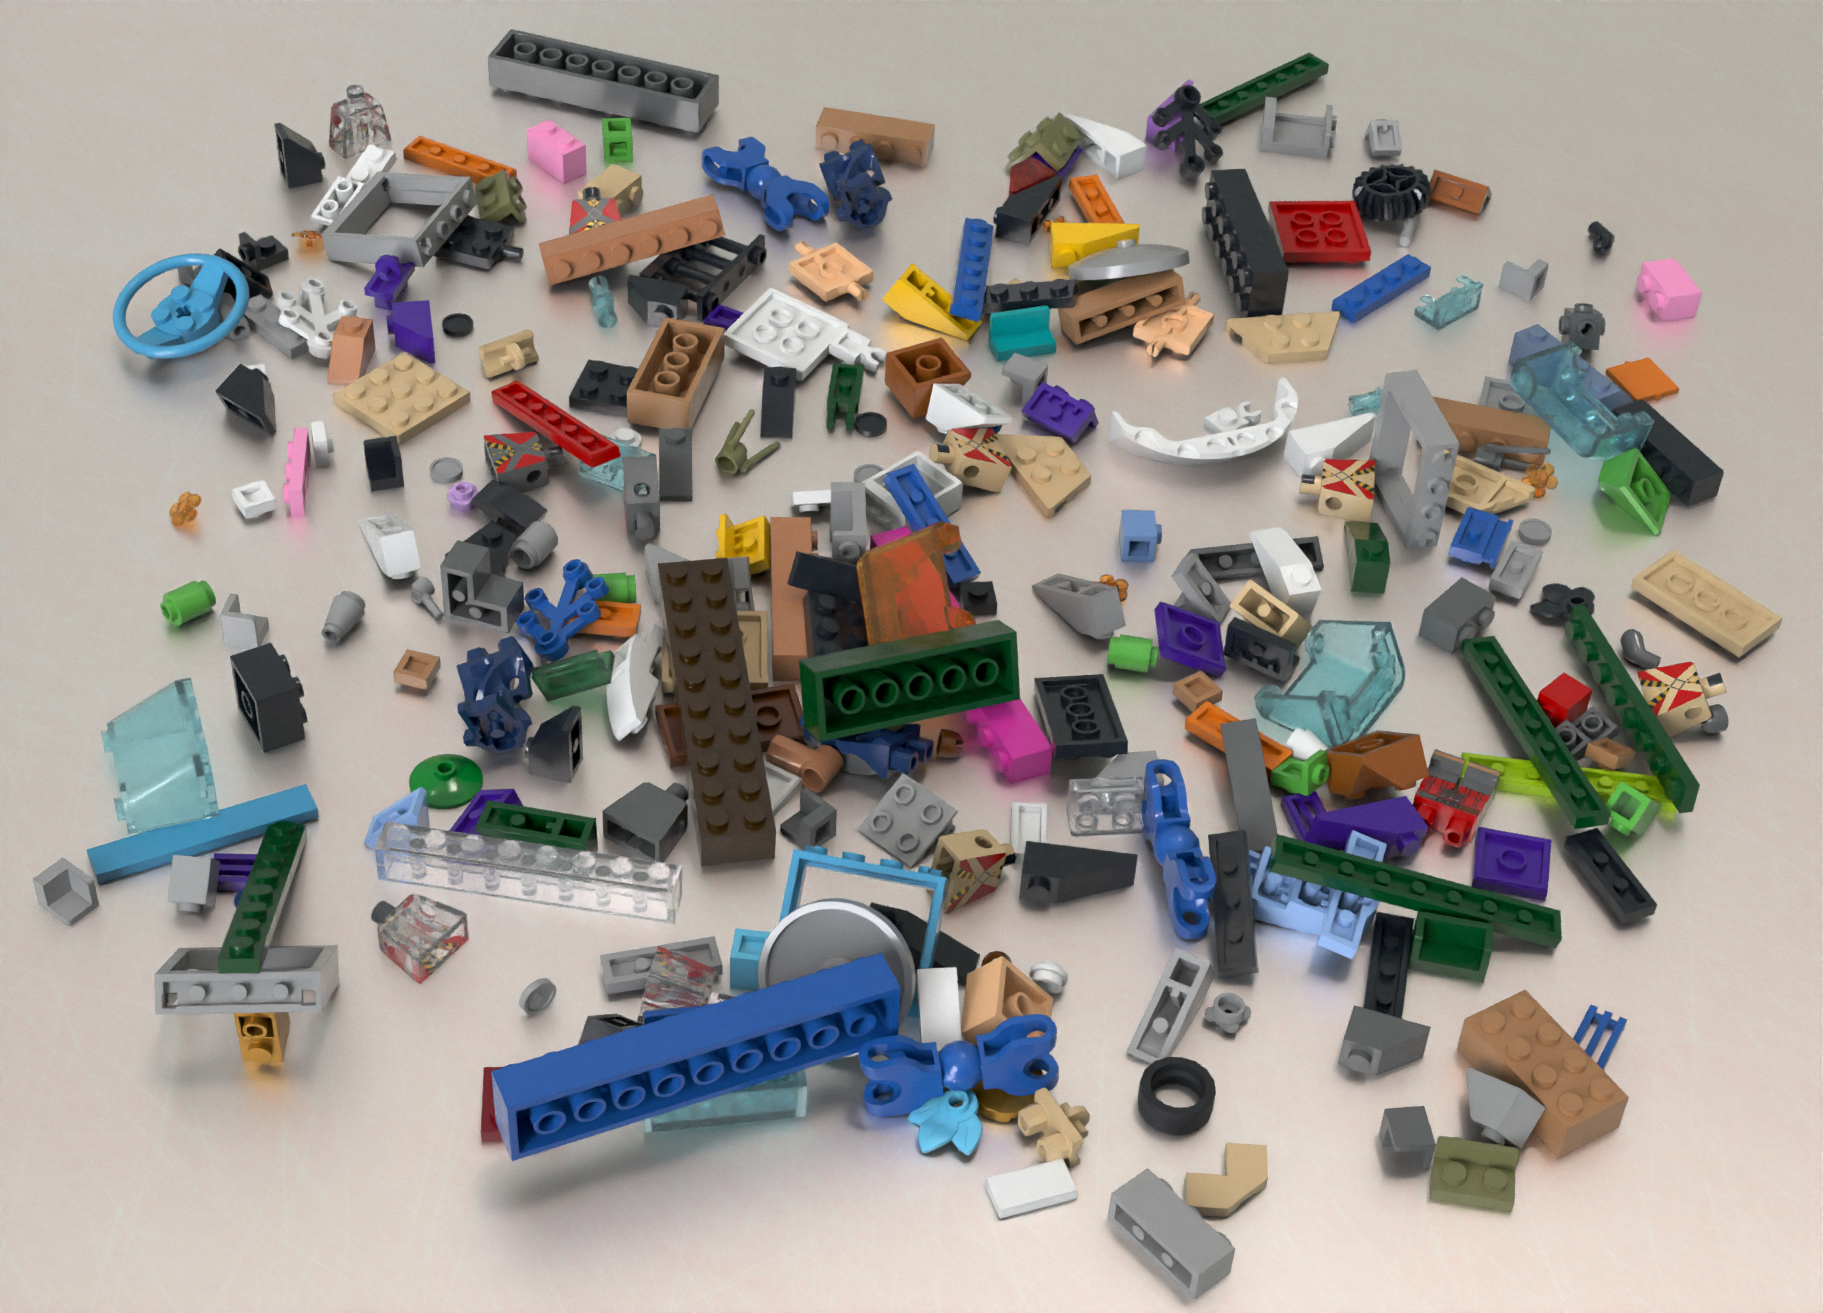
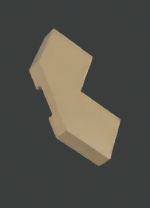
M1226 1142L1225 1175L1186 1172L1185 1203L1195 1207L1201 1216H1229L1238 1209L1240 1203L1251 1195L1258 1194L1266 1187L1268 1181L1267 1145Z

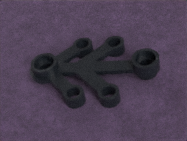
M1184 85L1174 92V101L1164 108L1159 107L1152 115V121L1158 127H1165L1171 120V116L1179 111L1182 112V120L1167 130L1159 131L1153 138V144L1159 150H1166L1173 139L1183 133L1184 159L1180 163L1179 171L1183 178L1192 180L1198 178L1205 169L1203 159L1196 155L1195 139L1205 149L1203 153L1204 158L1210 163H1216L1223 156V150L1212 140H1215L1220 135L1222 128L1200 107L1201 94L1198 89L1192 85ZM1194 116L1204 125L1203 129L1194 121Z

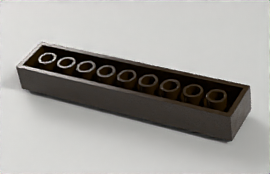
M727 558L658 563V597L701 866L775 858L776 827Z

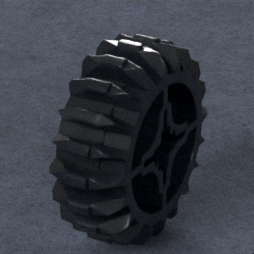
M1381 164L1378 168L1371 167L1369 171H1363L1361 176L1355 178L1352 189V199L1355 201L1360 215L1368 216L1369 220L1378 219L1379 222L1383 220H1389L1390 222L1400 220L1402 222L1404 218L1412 219L1414 214H1422V211L1428 208L1431 196L1428 175L1423 174V171L1420 169L1415 170L1414 166L1405 167L1404 164H1391L1389 166Z

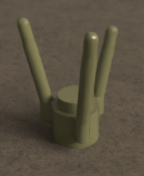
M753 409L749 410L741 424L739 422L734 423L721 451L715 458L716 465L724 473L733 475L738 470L746 473L751 465L780 447V442L776 441L747 459V448L739 441L755 414Z

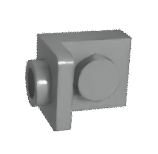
M1386 119L1370 121L1364 135L1365 140H1370L1372 156H1400L1402 145L1398 121H1388Z

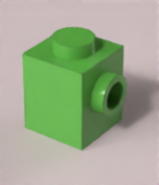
M1620 781L1605 805L1611 813L1610 817L1613 819L1609 825L1629 836L1631 831L1643 836L1662 807L1659 803Z

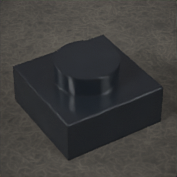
M992 581L959 583V600L961 609L966 616L997 614V600Z

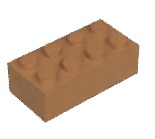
M664 317L627 390V422L662 429H691L725 358V328Z
M1526 989L1464 1019L1457 1050L1477 1071L1521 1088L1546 1108L1532 1131L1558 1159L1619 1128L1629 1097Z

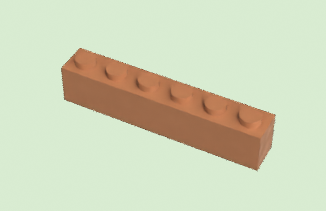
M711 194L538 244L549 283L553 285L726 235L714 195Z
M770 517L773 681H800L799 660L808 658L803 598L808 590L793 587L787 583L796 551L818 555V553H812V551L818 550V532L811 531V517Z

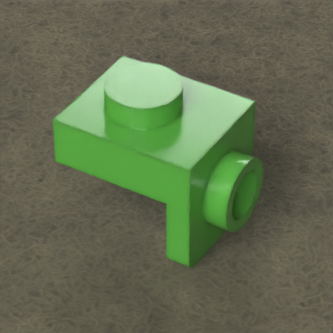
M1320 749L1305 761L1290 757L1271 771V784L1284 788L1290 793L1309 796L1328 780L1330 768L1327 765L1328 752Z

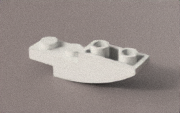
M369 144L346 178L338 176L310 216L311 221L329 226L377 172L390 171L397 160L395 151Z
M656 623L652 624L639 636L635 634L615 650L610 661L606 690L607 707L614 737L619 741L630 732L636 734L642 729L648 720L645 716L646 712L656 700L654 692L659 680L651 674L654 670L652 662L662 650L660 643L664 635V630Z

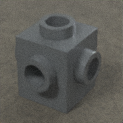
M1575 303L1574 308H1565L1564 316L1560 317L1558 325L1559 334H1562L1561 342L1569 349L1599 350L1600 336H1603L1605 332V318L1602 317V313L1593 309L1592 304Z

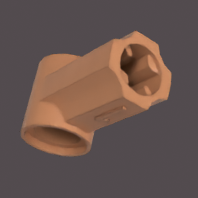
M778 734L771 740L769 749L766 752L767 762L802 778V785L816 793L822 792L843 768L844 764L840 753L831 746L820 745L813 749Z

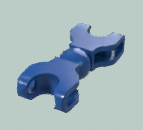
M750 136L739 139L738 151L736 152L726 151L718 146L703 150L702 168L704 172L717 183L736 186L742 191L748 190L752 197L761 201V206L765 208L764 221L777 231L792 228L793 215H802L814 221L828 216V196L813 183L794 180L787 175L782 176L777 168L769 165V161L765 158V145L754 137Z
M1153 760L1146 765L1144 784L1147 800L1141 802L1139 822L1144 838L1151 840L1154 857L1164 867L1162 877L1166 888L1167 908L1175 933L1184 939H1199L1208 933L1210 914L1207 898L1214 896L1216 875L1211 859L1208 856H1203L1199 839L1190 829L1191 819L1187 807L1186 788L1179 766L1172 760ZM1162 773L1167 775L1171 782L1165 786L1159 785L1156 774ZM1186 912H1194L1198 924H1188L1182 916Z
M1044 1014L1011 1017L1000 1023L990 1033L976 1035L977 1046L968 1041L955 1040L945 1044L939 1052L936 1042L920 1043L903 1035L869 1040L862 1045L859 1051V1065L865 1076L870 1079L864 1090L866 1109L876 1117L910 1114L912 1111L919 1109L927 1100L944 1096L943 1086L953 1091H966L974 1088L981 1079L984 1090L998 1088L1016 1096L1033 1095L1035 1091L1044 1087L1050 1091L1055 1088L1059 1080L1058 1064L1054 1057L1049 1054L1056 1045L1057 1027L1053 1020ZM1034 1031H1041L1045 1033L1041 1037L1027 1038V1036ZM878 1055H883L889 1058L887 1060H883L880 1062H875L871 1060L873 1057ZM1044 1070L1048 1073L1042 1076H1035L1030 1072ZM893 1093L887 1100L875 1099L878 1095Z

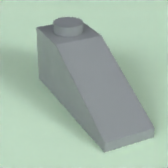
M1059 573L1032 585L1033 592L1079 633L1093 636L1094 639L1098 640L1106 639L1113 636L1115 630L1126 626L1117 587Z
M1178 948L1174 949L1126 1051L1127 1055L1150 1065L1154 1061L1171 1057L1199 1011L1215 977L1211 962Z

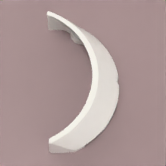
M1280 378L1278 380L1272 422L1182 441L1168 440L1149 427L1130 426L1124 421L1118 411L1111 412L1108 442L1138 457L1167 464L1208 465L1230 461L1260 450L1279 439L1289 429L1295 418L1298 394L1286 378Z

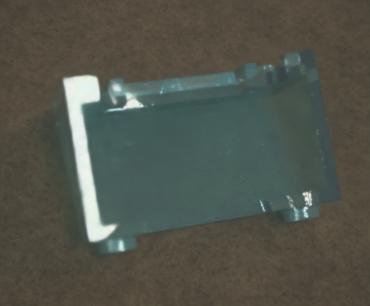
M1573 341L1516 360L1510 376L1511 387L1578 455L1584 458L1606 461L1634 448L1641 451L1654 424V420L1645 411L1636 413L1633 417L1629 412L1619 415L1618 418L1614 416L1582 384L1587 371L1583 368L1579 369L1576 357L1581 354L1582 350Z
M1318 620L1309 634H1307L1304 642L1305 650L1311 661L1283 695L1278 686L1265 685L1254 696L1256 708L1264 719L1291 732H1294L1297 727L1304 730L1309 728L1328 748H1332L1367 734L1401 691L1405 682L1406 671L1391 622Z
M191 678L175 680L107 722L108 730L101 731L105 753L113 752L121 798H115L114 803L118 821L126 820L129 834L220 816L209 753Z

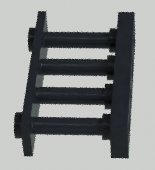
M759 234L748 246L725 237H719L666 252L655 258L639 273V276L677 283L673 281L676 277L683 276L707 285L701 291L688 287V300L697 303V320L703 321L755 269L764 264L767 257L765 236ZM714 246L738 256L731 261L705 250L708 247ZM699 261L722 271L715 276L689 265L692 262Z

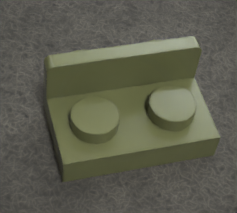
M1439 1136L1431 1163L1430 1199L1512 1213L1515 1203V1170L1519 1160V1149L1501 1144L1464 1140L1459 1137Z

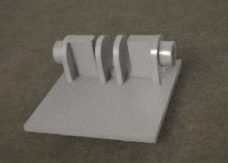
M903 773L857 829L910 868H913L938 837L954 833L956 827L952 824V819L956 816L958 810Z

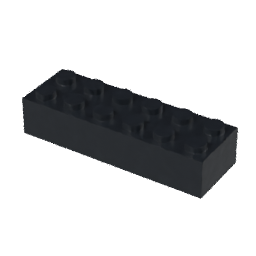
M1246 169L1211 170L1210 181L1205 184L1207 204L1206 207L1202 208V222L1207 224L1209 240L1215 244L1216 258L1222 262V272L1224 276L1228 277L1230 293L1236 297L1237 311L1242 312L1243 318L1282 315L1289 271Z

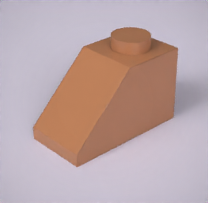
M357 316L341 317L333 334L327 378L328 384L347 386L365 375L376 350L373 319L359 318Z

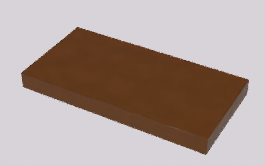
M794 684L751 690L762 753L768 751L771 740L777 734L808 745L804 739L802 726L799 725V718L803 710ZM676 704L655 706V715L670 768L685 766Z

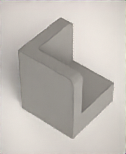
M1538 259L1527 270L1507 261L1502 267L1498 288L1530 301L1544 288L1549 263Z
M1014 353L1002 367V375L1009 377L1012 382L1023 385L1021 402L1026 404L1042 382L1047 384L1048 364Z
M231 593L220 614L224 646L248 650L261 646L269 629L268 617L241 613L238 594Z
M64 857L33 878L38 904L67 926L73 925L99 906L94 880Z

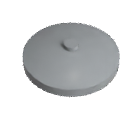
M1125 239L1117 241V247L1098 251L1075 261L1068 266L1070 279L1100 280L1166 271L1185 266L1190 261L1187 249L1161 244H1135V239Z
M829 898L802 905L783 918L774 927L765 941L760 954L758 987L760 990L777 985L785 980H793L816 973L821 969H829L852 962L861 957L882 953L901 987L899 1028L908 1015L913 1002L916 974L910 949L902 934L888 918L863 903L842 898ZM858 1052V1053H855V1054H851V1055L845 1056V1057L857 1056V1055H859V1052Z

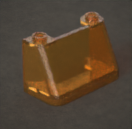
M939 521L869 550L857 561V573L869 646L976 624L975 618L970 612L951 604L942 554H953L960 548L959 526Z

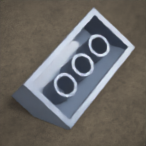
M1539 324L1514 334L1508 363L1538 387L1547 388L1546 393L1590 429L1609 422L1614 408L1635 402L1623 390Z

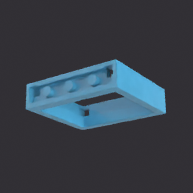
M805 845L804 851L793 850L779 922L800 907L807 867L933 890L919 969L933 968L949 886L947 877L941 876L942 870L931 869L926 866H919L918 872L904 870V863L888 859H881L880 865L866 863V856L851 852H843L842 858L828 856V849L818 846ZM916 981L913 1002L907 1016L919 1019Z

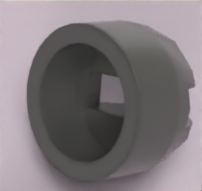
M1720 704L1709 706L1712 716L1710 719L1700 723L1702 724L1701 729L1706 733L1713 734L1726 731L1729 721L1724 707Z

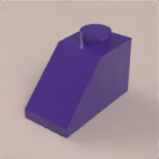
M429 300L392 303L393 315L386 316L388 334H394L395 346L428 363H435Z

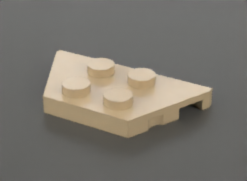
M1340 312L1226 319L1225 330L1229 334L1236 332L1243 337L1242 344L1249 350L1256 352L1257 356L1267 364L1326 360L1330 345L1334 339L1336 327L1339 324Z
M996 434L1012 465L1010 472L1046 519L1052 518L1055 515V509L1061 503L1067 505L1074 499L1077 493L1084 491L1090 486V472L1062 437Z
M1443 449L1444 454L1450 453V451ZM1457 455L1446 506L1465 514L1467 507L1497 514L1532 501L1536 488Z

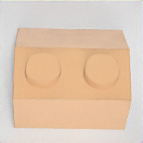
M1001 956L967 974L961 1035L967 1041L977 1046L976 1035L990 1033L1000 1023L1011 1017L1044 1014L1051 1018L1053 997L1006 958ZM1041 1031L1031 1032L1027 1036V1038L1041 1037L1045 1033Z

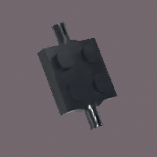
M467 215L434 256L490 270L494 263L502 257H509L520 261L523 258L524 249L509 245L514 238V227Z

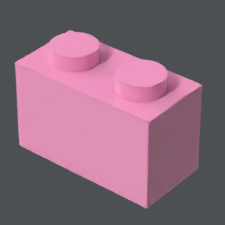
M551 120L541 122L527 129L528 159L563 184L587 174L586 145Z
M1672 258L1643 262L1640 275L1637 277V288L1662 321L1695 317L1702 292L1678 261Z

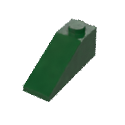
M1345 521L1344 528L1351 591L1384 593L1390 568L1388 540L1378 523Z
M487 800L476 825L477 833L555 871L588 876L598 851L596 818Z

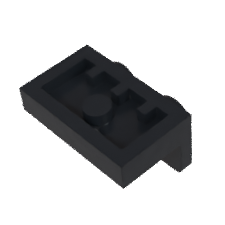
M1236 617L1228 624L1224 647L1225 656L1283 682L1287 680L1298 666L1300 657L1294 655L1296 643Z

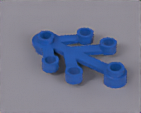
M579 559L571 560L563 567V578L566 583L557 608L548 601L546 594L541 588H534L525 595L524 599L532 611H538L551 622L549 630H545L540 626L539 620L532 611L521 614L516 620V624L522 634H529L537 641L534 647L537 655L548 662H554L564 657L569 650L568 639L587 624L596 621L600 617L601 611L595 601L603 598L609 592V587L602 577L593 578L588 565ZM585 588L587 592L574 601L577 591ZM577 614L579 615V617H577L572 622L566 625V622H568Z

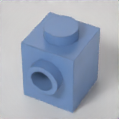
M1121 510L1119 527L1121 561L1154 562L1156 544H1161L1162 525L1156 524L1155 511Z

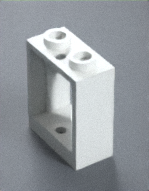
M919 451L912 453L861 482L865 483L866 514L889 531L907 526L913 536L915 535L909 522L883 482L887 473L912 464L918 469L946 516L961 508L963 482Z

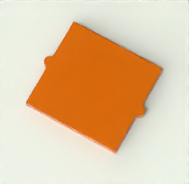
M1649 357L1633 362L1625 361L1624 364L1606 369V374L1634 401L1644 399L1646 402L1654 399L1659 401L1661 397L1679 392V387Z

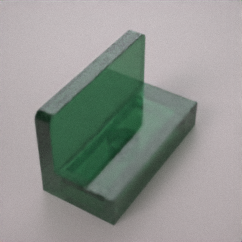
M596 649L533 668L531 678L547 702L611 684L615 655L611 650L599 653Z

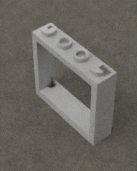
M377 172L321 234L329 261L375 264L382 255H395L400 263L413 262L415 267H424L477 204V193L474 192L470 177ZM391 202L440 205L413 238L364 234Z
M1417 370L1386 373L1369 460H1375L1374 490L1406 549L1437 546L1460 444ZM1411 429L1423 449L1413 494L1402 476ZM1443 449H1450V453L1444 454Z
M338 945L269 946L260 974L218 973L217 958L222 947L178 948L154 974L155 1015L323 1011L339 984ZM303 990L315 991L316 1002L303 1003Z

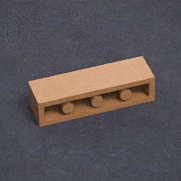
M824 107L816 124V149L830 152L838 151L845 154L850 152L849 147L851 143L861 139L865 144H871L877 159L927 167L934 148L935 124Z
M1173 269L1130 276L1076 296L1074 307L1058 308L1061 330L1078 345L1185 305L1183 279Z
M1433 397L1460 443L1458 451L1476 454L1480 445L1486 446L1487 443L1498 446L1548 447L1552 419ZM1501 453L1505 454L1507 459L1542 467L1545 459L1544 454Z

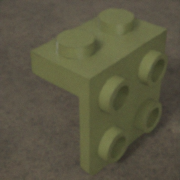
M1060 112L1051 119L1047 116L1036 126L1037 130L1035 132L1027 131L1018 140L1019 146L1013 149L1007 156L1010 161L1005 169L1008 172L1012 171L1037 151L1057 172L1064 167L1083 136Z

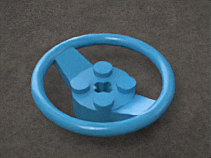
M189 253L163 259L140 271L120 292L113 309L115 332L128 348L136 354L144 355L151 360L154 358H180L199 353L223 340L240 323L249 303L248 283L238 267L230 261L215 255ZM187 266H202L189 289L184 285L173 288L170 295L162 300L157 308L152 311L151 317L156 325L155 327L137 338L131 334L126 324V311L131 299L142 286L167 271ZM230 277L236 287V301L229 316L220 324V315L217 307L220 304L227 279Z

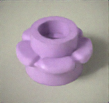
M458 482L449 489L447 499L453 509L466 512L476 507L471 503V499L479 491H477L476 486L469 482Z

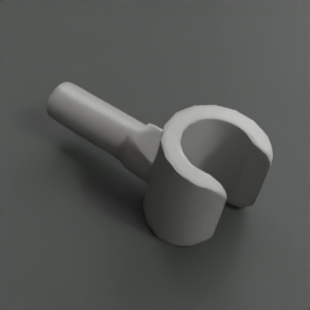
M421 577L412 584L411 598L415 603L419 604L422 602L428 607L435 618L440 620L444 614L431 598V595L435 592L434 585L428 578Z

